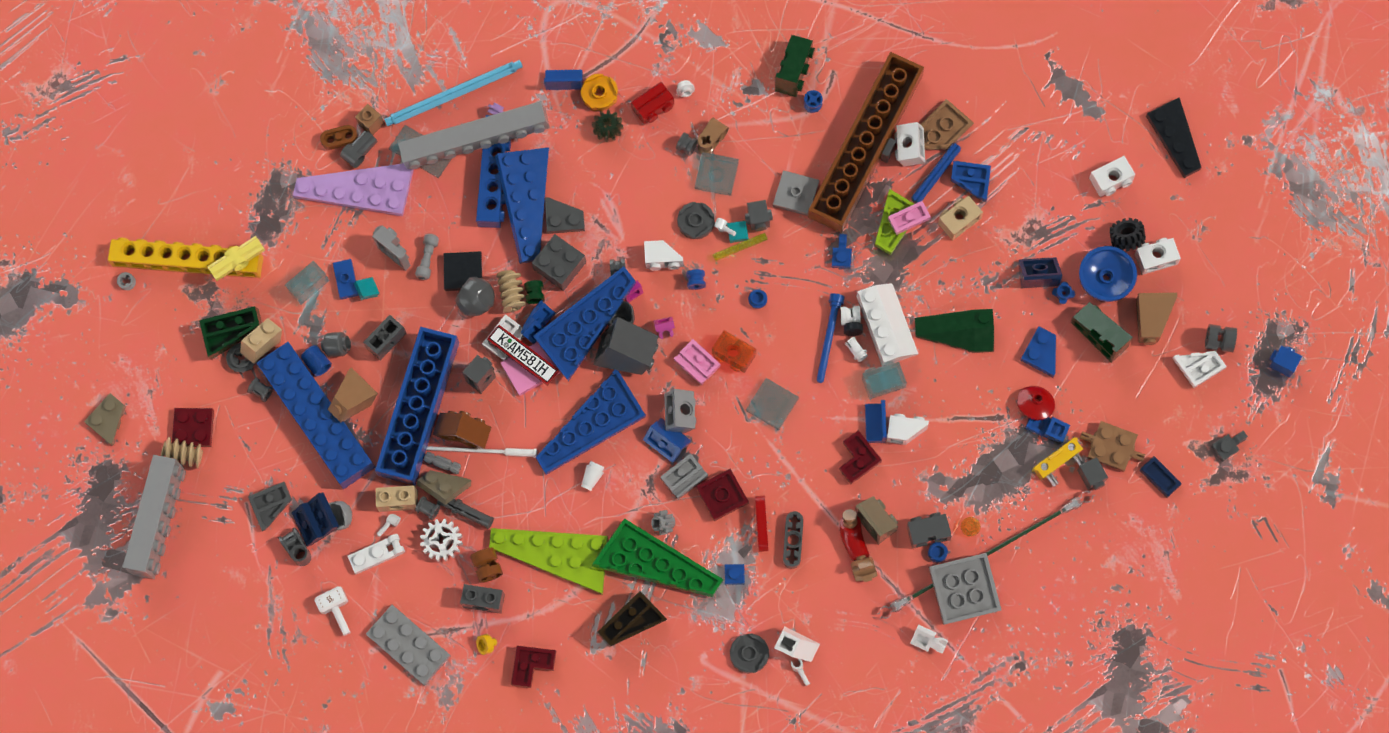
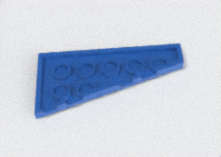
M549 147L498 153L495 155L520 264L533 262L541 249Z
M624 266L533 336L568 382L636 283Z
M618 370L612 372L609 378L600 385V388L572 416V419L562 427L556 437L536 456L546 475L646 417Z

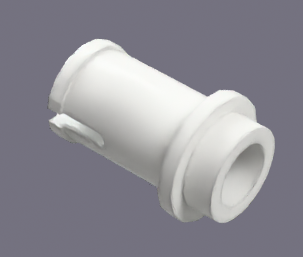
M855 337L845 342V345L854 355V360L861 362L868 356L867 350H863Z

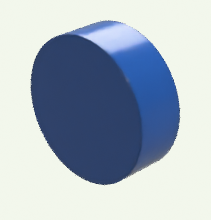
M941 542L931 544L928 549L930 560L936 563L943 562L948 555L947 547Z

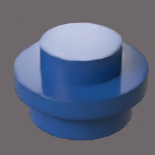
M762 290L752 291L748 297L749 304L757 309L764 307L767 303L766 293Z

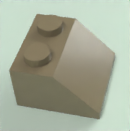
M873 496L857 504L855 512L860 518L862 525L879 545L897 531L898 522L892 514L888 515L884 510L886 508L884 503L880 499L876 500Z

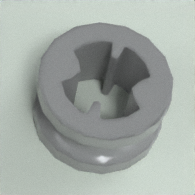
M124 272L118 276L117 284L123 290L128 291L134 288L136 279L132 274ZM128 278L130 280V283H126L124 286V283L122 281L123 279L126 280Z

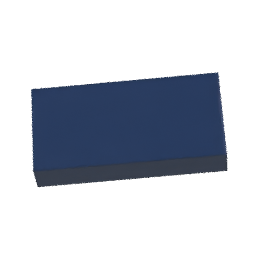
M1155 456L1139 470L1167 498L1182 484Z

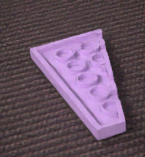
M402 163L301 177L296 180L293 197L403 216L414 169H407Z

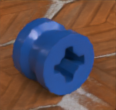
M811 90L805 94L804 107L808 112L816 113L822 108L823 98L821 93Z
M700 269L687 271L686 277L689 281L687 288L691 290L705 288L706 282L703 278L705 271Z

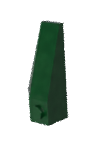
M976 309L915 318V335L917 338L936 343L940 342L951 345L954 348L966 349L973 353L994 352L993 309Z

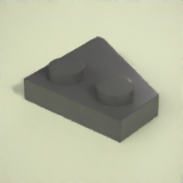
M545 197L547 234L585 231L584 212L582 210Z
M285 482L248 496L262 531H265L292 501Z

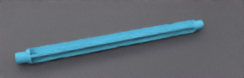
M520 60L510 62L404 108L385 118V123L387 126L398 124L517 72L518 69L523 67Z

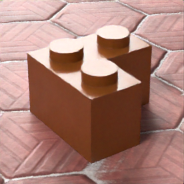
M448 411V413L439 414L433 435L446 441L461 442L471 448L485 449L492 427L486 425L482 419L470 417L471 414L468 412L460 411L457 413Z

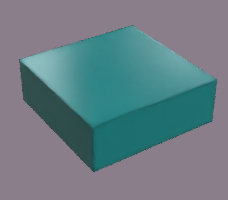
M746 221L727 223V227L736 232L735 236L729 234L730 243L749 240Z
M373 277L357 280L354 283L361 300L378 297L380 294Z

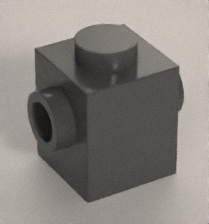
M766 200L747 203L748 213H745V220L747 225L750 224L751 230L763 231L770 227V221L773 220L771 209L767 210Z

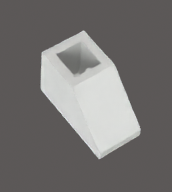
M663 240L644 241L646 269L657 271L661 268L676 270L684 267L683 257Z
M903 414L890 415L886 442L906 445L927 430L929 421L919 416L907 418Z
M784 626L774 648L791 657L812 662L820 643Z

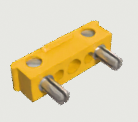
M1074 437L1035 465L1031 471L1035 472L1040 480L1046 477L1053 487L1058 485L1059 482L1052 474L1054 470L1072 457L1079 466L1085 463L1079 455L1083 448L1078 443V438Z

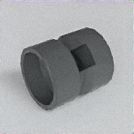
M1209 324L1205 348L1211 350L1221 348L1222 351L1233 353L1237 339V328L1225 327L1222 329L1219 325ZM1218 335H1221L1220 341H1217Z

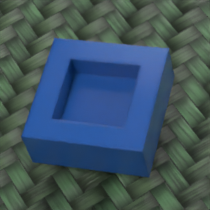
M725 564V585H745L744 564Z

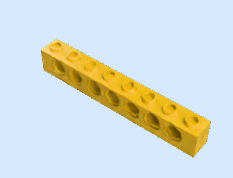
M120 237L117 240L111 239L108 262L114 267L212 274L208 266L222 258L224 253L234 246H229V248H221L219 245L205 247L198 243H193L192 245H184L181 242L167 244L160 240L155 242H148L144 239L129 241L127 238ZM134 250L132 255H127L128 251ZM153 251L151 256L145 257L147 252ZM171 252V256L169 258H164V255L166 253ZM262 253L251 259L243 269L232 271L227 276L260 278L263 264ZM190 254L188 259L182 260L184 255ZM203 256H209L206 261H201Z

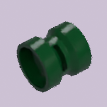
M532 280L524 284L525 291H527L525 296L526 303L538 304L540 300L545 301L544 294L542 293L544 288L542 281Z

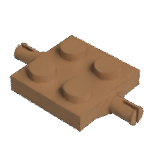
M1103 421L1100 422L1098 430L1094 435L1083 431L1081 433L1080 439L1091 442L1087 457L1091 460L1097 457L1100 463L1124 472L1131 458L1143 462L1145 454L1134 451L1138 434Z

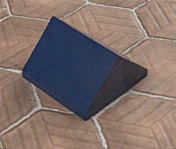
M1057 257L1019 260L1021 288L1054 287L1060 285L1062 273Z

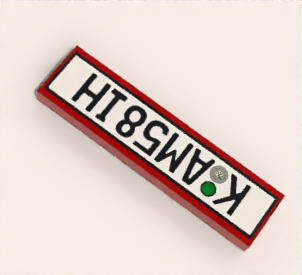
M500 325L487 338L488 342L547 386L559 372V369Z

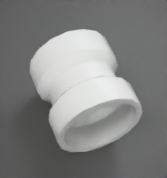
M853 306V308L840 307L841 326L849 322L861 323L860 306Z

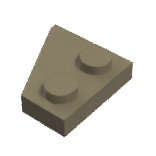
M110 393L84 422L113 446L115 443L114 438L117 429L120 427L121 417L126 406Z
M430 470L417 480V486L446 505L471 486V480Z

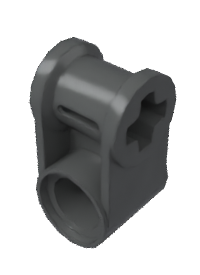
M295 527L287 535L278 537L285 550L297 565L305 566L310 563L311 553ZM300 552H305L302 559H297V555Z

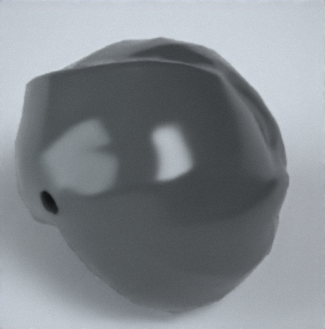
M469 277L456 296L455 302L464 315L470 317L480 316L493 307L495 299L494 290L485 279Z

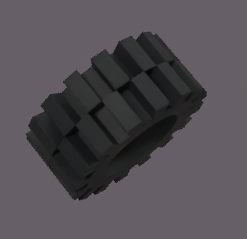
M1124 218L1122 222L1118 220L1116 221L1117 224H1112L1109 232L1113 247L1130 251L1131 248L1136 250V246L1140 248L1141 244L1145 243L1144 225L1141 221L1138 222V219L1133 221L1132 218H1129V220Z

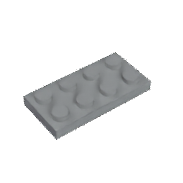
M393 605L386 610L366 633L370 639L424 686L451 657L447 651Z

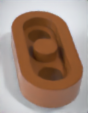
M345 125L325 130L320 136V141L324 148L329 150L352 144L358 138V133L353 126ZM348 134L352 135L351 138H346ZM329 139H334L332 143H328Z

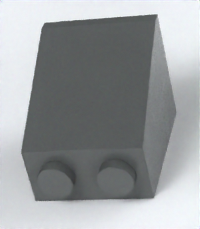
M617 317L602 333L593 365L642 375L647 369L650 370L654 364V359L652 358L658 349V335Z

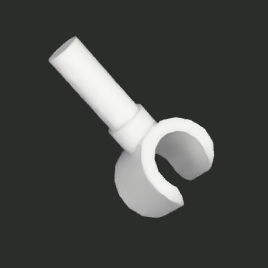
M717 218L714 226L720 232L725 231L733 236L736 235L735 231L726 226L728 223L726 220Z
M390 514L386 519L385 525L376 534L380 537L390 525L396 527L401 518L395 514Z
M798 659L799 667H795L791 661L793 671L798 672L806 686L809 685L810 682L804 673L802 660Z

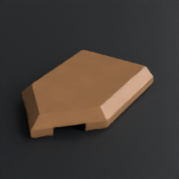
M946 99L921 123V126L924 128L925 150L949 149L974 123Z

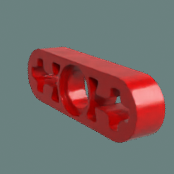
M765 495L755 496L759 552L769 551Z

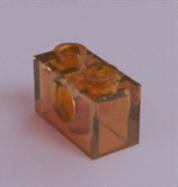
M723 330L712 347V354L719 362L723 363L725 361L730 364L733 370L745 373L757 355V349ZM730 350H736L738 351V355L730 356L728 352Z

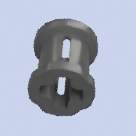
M255 378L249 385L247 392L257 395L263 402H266L273 392V387H268L261 383L260 379Z
M423 496L417 503L415 512H422L429 516L430 520H434L439 513L441 505H435Z

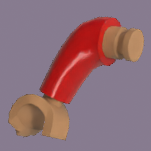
M845 510L840 520L839 531L842 542L853 561L851 568L856 581H871L872 578L877 576V571L873 558L869 557L870 554L863 538L861 520L854 510Z

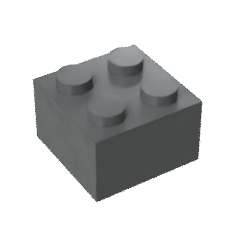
M554 234L534 259L532 266L534 271L564 291L586 264V258L584 254Z

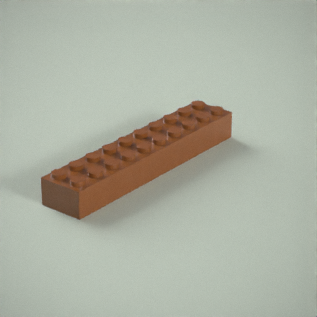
M892 52L889 53L808 210V218L840 233L843 232L881 158V153L888 139L892 137L896 125H898L923 76V66Z

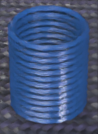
M317 345L309 347L301 355V359L315 376L324 374L331 367L332 363Z

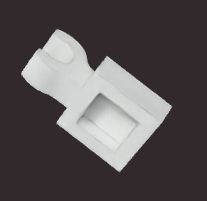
M918 624L910 644L927 652L929 648H933L937 652L943 653L948 640L941 637L935 638L936 632Z

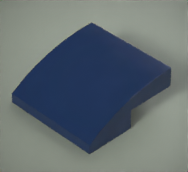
M324 492L316 494L309 502L300 504L291 512L307 547L323 539L339 527Z

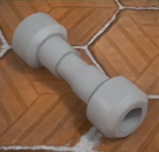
M426 234L424 236V256L415 272V276L422 280L429 279L431 275L429 268L430 259L434 248L438 246L439 242L438 236L434 234Z

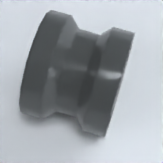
M684 132L676 145V149L683 150L690 156L698 144V139L691 138L689 134Z
M621 258L619 261L610 259L611 276L623 266L626 268L625 258Z

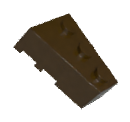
M639 591L596 634L611 647L666 621L667 618Z

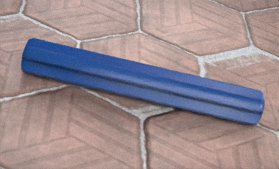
M953 143L913 194L911 197L912 202L916 204L925 198L960 152L961 147Z

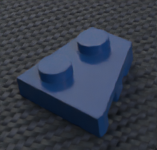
M953 161L951 181L981 201L986 202L991 166Z
M1039 326L1021 361L1054 377L1056 371V335Z

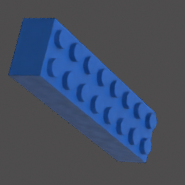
M420 327L375 469L378 476L416 485L460 343L456 335Z
M286 342L257 362L265 377L343 489L376 468L345 422H340L328 411L331 402L289 342Z

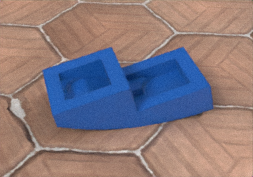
M540 300L527 318L521 334L535 344L537 341L533 336L541 331L556 313Z
M1048 417L1044 420H1032L1029 418L1024 429L1063 443L1070 425L1054 417Z

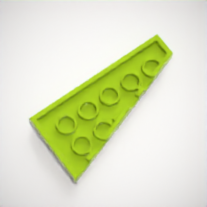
M491 528L489 548L492 547L499 553L523 561L528 565L535 566L603 595L605 570L592 567V564L607 544L608 536Z

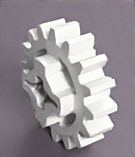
M436 519L435 525L429 522L430 528H423L426 534L420 535V538L424 540V542L420 543V546L426 547L423 552L425 554L430 552V559L436 556L437 562L442 557L445 562L448 560L447 556L454 558V551L460 552L457 546L463 545L462 541L458 540L463 537L461 533H457L460 530L458 526L454 527L452 521L447 524L446 519H443L442 523H439L438 519ZM443 528L450 530L452 533L444 532ZM440 537L444 538L442 544L438 542L440 541ZM431 547L438 548L440 552L433 551Z

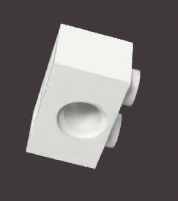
M919 122L896 125L897 132L894 134L898 149L895 151L896 160L904 167L924 164V128ZM912 142L911 146L906 148L907 144Z
M1122 156L1092 171L1089 179L1098 195L1102 197L1104 195H1112L1120 187L1126 188L1130 186L1136 174L1126 157ZM1109 176H1116L1118 180L1113 181Z
M1161 238L1156 243L1150 245L1149 243L1141 244V247H1138L1134 254L1142 275L1178 265L1181 259L1174 238ZM1159 252L1161 257L1157 258L1152 253Z

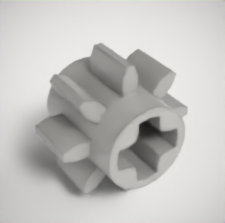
M667 510L654 513L651 521L654 531H659L660 535L673 532L672 528L675 526L673 514H668Z

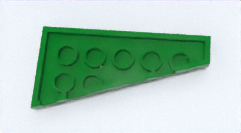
M625 518L592 564V567L708 597H713L723 583V579Z

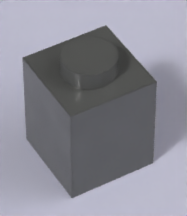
M1097 457L1080 465L1077 470L1088 490L1102 488L1108 479Z

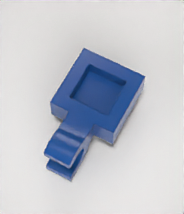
M839 234V248L833 247L832 268L851 269L852 249L846 248L847 234Z

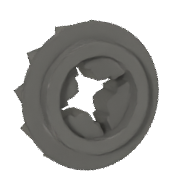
M238 343L229 349L226 361L232 370L244 373L251 370L255 364L250 360H242L239 364L240 360L236 356H242V354L240 353L241 343Z

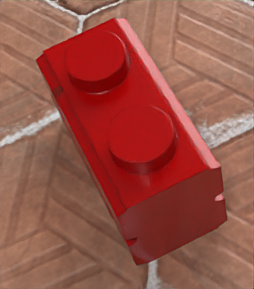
M659 82L631 101V108L643 124L647 122L652 123L658 118L660 113L663 111L666 113L673 108L674 98L665 85Z

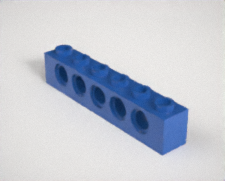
M511 140L507 143H497L487 149H482L476 216L478 227L501 228V222L505 220V211H502V206L506 204L500 175L499 172L497 174H491L490 172L493 169H498L496 158L492 154L496 151L501 153L510 151ZM493 186L498 187L494 192L489 191ZM490 204L496 205L492 210L487 209Z

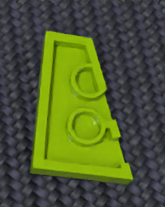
M891 189L888 192L875 242L876 247L889 255L893 253L907 230L896 235L888 220V216L914 205V203Z

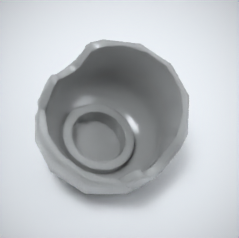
M344 501L329 503L339 525L335 530L348 528L352 522L350 506Z

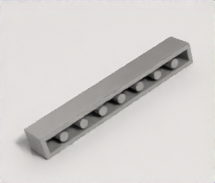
M539 101L402 141L398 144L402 163L407 169L413 170L425 164H435L442 159H452L459 154H470L480 148L487 149L497 143H507L514 138H524L528 134L542 133L545 129H549L550 126L546 108Z

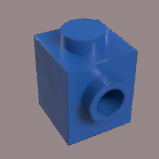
M1281 346L1278 351L1274 349L1269 360L1272 362L1269 367L1290 378L1303 356L1295 353V350L1291 347Z

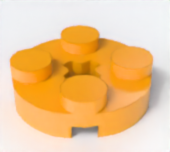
M600 73L586 78L581 87V97L584 104L590 110L603 111L609 109L617 102L618 88L613 78ZM599 88L601 91H605L602 93L603 95L601 96L595 95V93H597V89Z

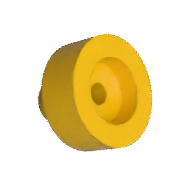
M489 634L478 636L476 645L480 654L492 653L494 646L497 645V640Z

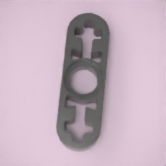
M796 511L790 512L787 515L785 524L783 563L789 569L797 568L801 562L803 516ZM793 516L800 520V522L796 523V530H800V532L792 530V522H789V520H792ZM796 535L799 538V542L796 545H790L787 540L789 536ZM791 550H794V558L798 559L794 561V564H790V561L786 560V558H790Z

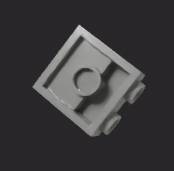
M383 225L378 226L372 236L377 248L406 271L411 265L406 250L399 244L400 240L396 237L397 233L390 227L387 229Z

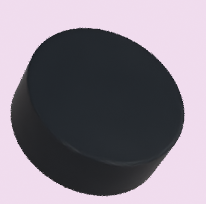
M849 322L844 325V334L847 336H858L863 333V325L859 322Z

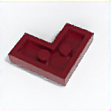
M859 430L843 441V444L852 454L853 458L842 465L839 470L850 484L882 462V459Z
M517 646L511 685L531 688L534 669L554 671L557 651Z

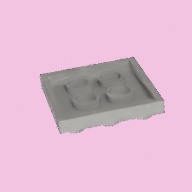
M987 553L929 567L943 625L1001 611Z

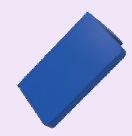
M545 70V89L581 90L583 86V71Z
M881 400V404H865L866 440L868 443H886L885 400Z
M662 418L650 426L643 438V441L672 463L677 460L681 451L691 442L681 432L666 431L665 420Z

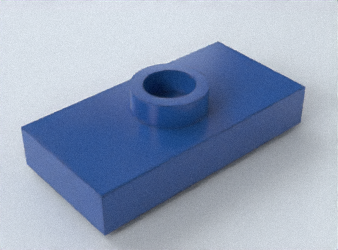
M347 259L334 262L333 267L340 299L359 296L354 285L356 277L352 260Z

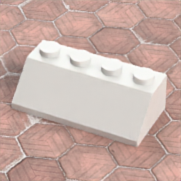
M893 284L875 285L858 291L856 297L882 367L918 355Z

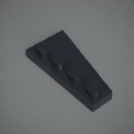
M1180 97L1147 113L1148 121L1182 176L1186 178L1201 170L1202 167Z

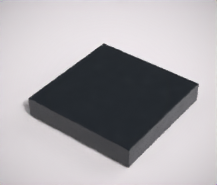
M481 251L444 253L445 291L461 290L469 277L482 278Z

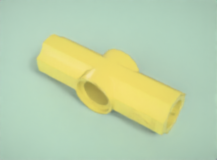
M255 236L240 246L228 249L224 256L209 265L208 269L216 281L232 271H239L246 267L251 259L264 252L265 249Z

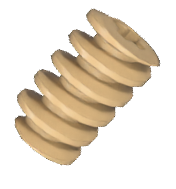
M512 270L501 271L497 274V278H499L498 285H500L499 291L501 292L500 297L503 300V312L505 313L518 311L526 305V302L520 301L525 298V295L519 294L523 291V287H517L522 284V280H516L521 277V274L515 273Z
M168 437L164 442L161 456L173 457L177 461L180 459L181 465H185L188 461L189 467L196 463V468L199 469L203 450L201 449V444L195 449L193 442L186 447L185 440L179 445L178 439L171 443V437Z

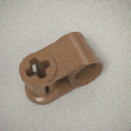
M711 118L698 137V151L703 155L711 154L719 142L726 136L729 127L715 118Z

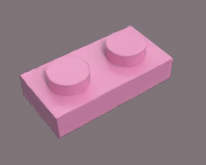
M923 201L888 216V220L896 235L931 219Z

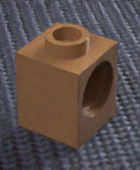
M369 104L355 116L358 125L372 135L384 124L381 114Z

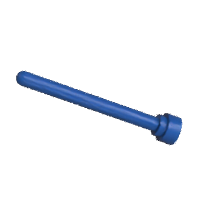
M831 293L828 302L830 303L831 311L817 374L818 383L824 382L838 310L844 304L845 296L841 294Z

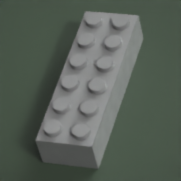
M153 455L123 568L132 575L155 579V576L160 572L161 564L159 561L165 553L166 545L164 543L171 531L169 524L171 518L173 519L175 516L176 508L174 506L176 500L180 497V483L184 481L186 475L185 468L176 459Z

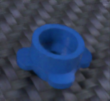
M1062 282L1058 288H1054L1052 294L1059 299L1060 304H1066L1068 299L1075 297V291L1072 290L1067 282Z

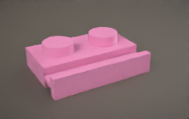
M694 339L674 357V361L700 385H703L721 366Z

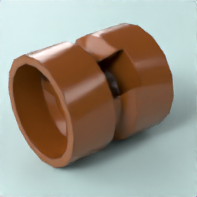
M494 548L482 549L470 556L473 566L478 568L476 574L480 583L492 581L503 575L500 564L496 562L498 558Z

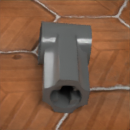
M365 130L352 144H348L342 149L340 157L352 167L357 168L364 161L365 155L378 141L370 132Z

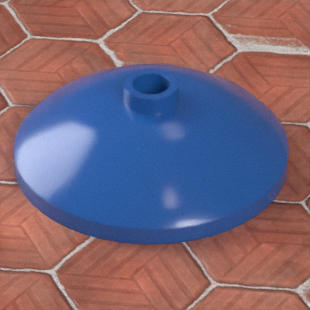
M1102 246L1093 249L1084 257L1079 268V279L1082 287L1091 297L1104 302H1113L1126 297L1132 291L1137 280V269L1133 259L1125 251L1112 246ZM1103 276H1108L1109 280H1104Z

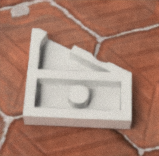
M1216 351L1198 352L1181 356L1175 355L1172 358L1193 388L1227 367Z

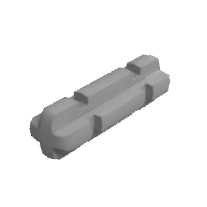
M431 452L425 454L424 461L428 464L433 463L434 466L447 471L450 470L454 474H458L461 470V464L457 462L452 463L451 460L438 455L435 456Z

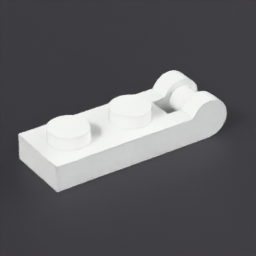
M393 534L387 539L348 555L354 573L359 574L405 553L404 547L400 545L399 535ZM392 545L394 549L389 552L387 546Z

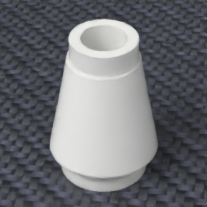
M590 461L589 465H586L581 487L592 491L604 474L603 470L605 467Z

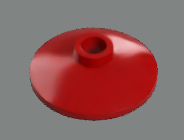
M1029 386L1020 391L1017 397V406L1026 417L1032 420H1044L1054 412L1055 400L1046 389L1039 386Z

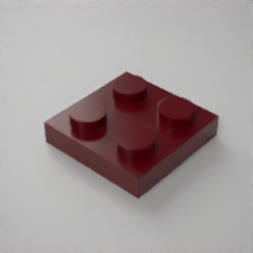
M174 408L172 443L178 439L179 445L185 440L186 447L191 442H193L194 447H197L199 444H201V447H212L214 409Z
M731 468L696 486L714 521L749 504Z

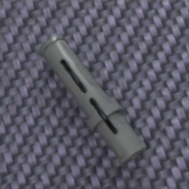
M453 499L446 505L439 500L437 501V504L452 510L453 514L458 513L487 529L493 524V517L464 504L460 499Z

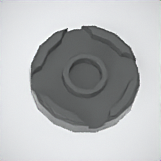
M691 202L684 205L679 211L677 218L681 233L691 239H702L708 236L715 224L714 213L711 208L701 202Z
M741 635L732 643L730 659L734 667L739 671L747 674L756 673L767 664L769 648L765 640L758 635Z

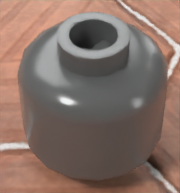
M344 332L327 333L321 341V349L328 357L345 356L351 348L350 338Z

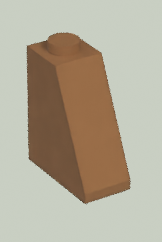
M1138 293L1136 309L1139 343H1144V345L1158 343L1176 301L1177 293Z
M350 368L328 411L340 422H343L370 407L378 393L354 369Z

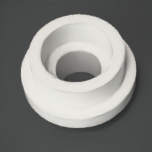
M688 80L679 82L676 89L677 94L681 97H689L695 91L694 85Z

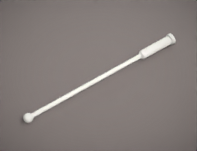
M427 446L426 449L434 451L501 453L506 456L533 458L537 456V448H506L504 450Z

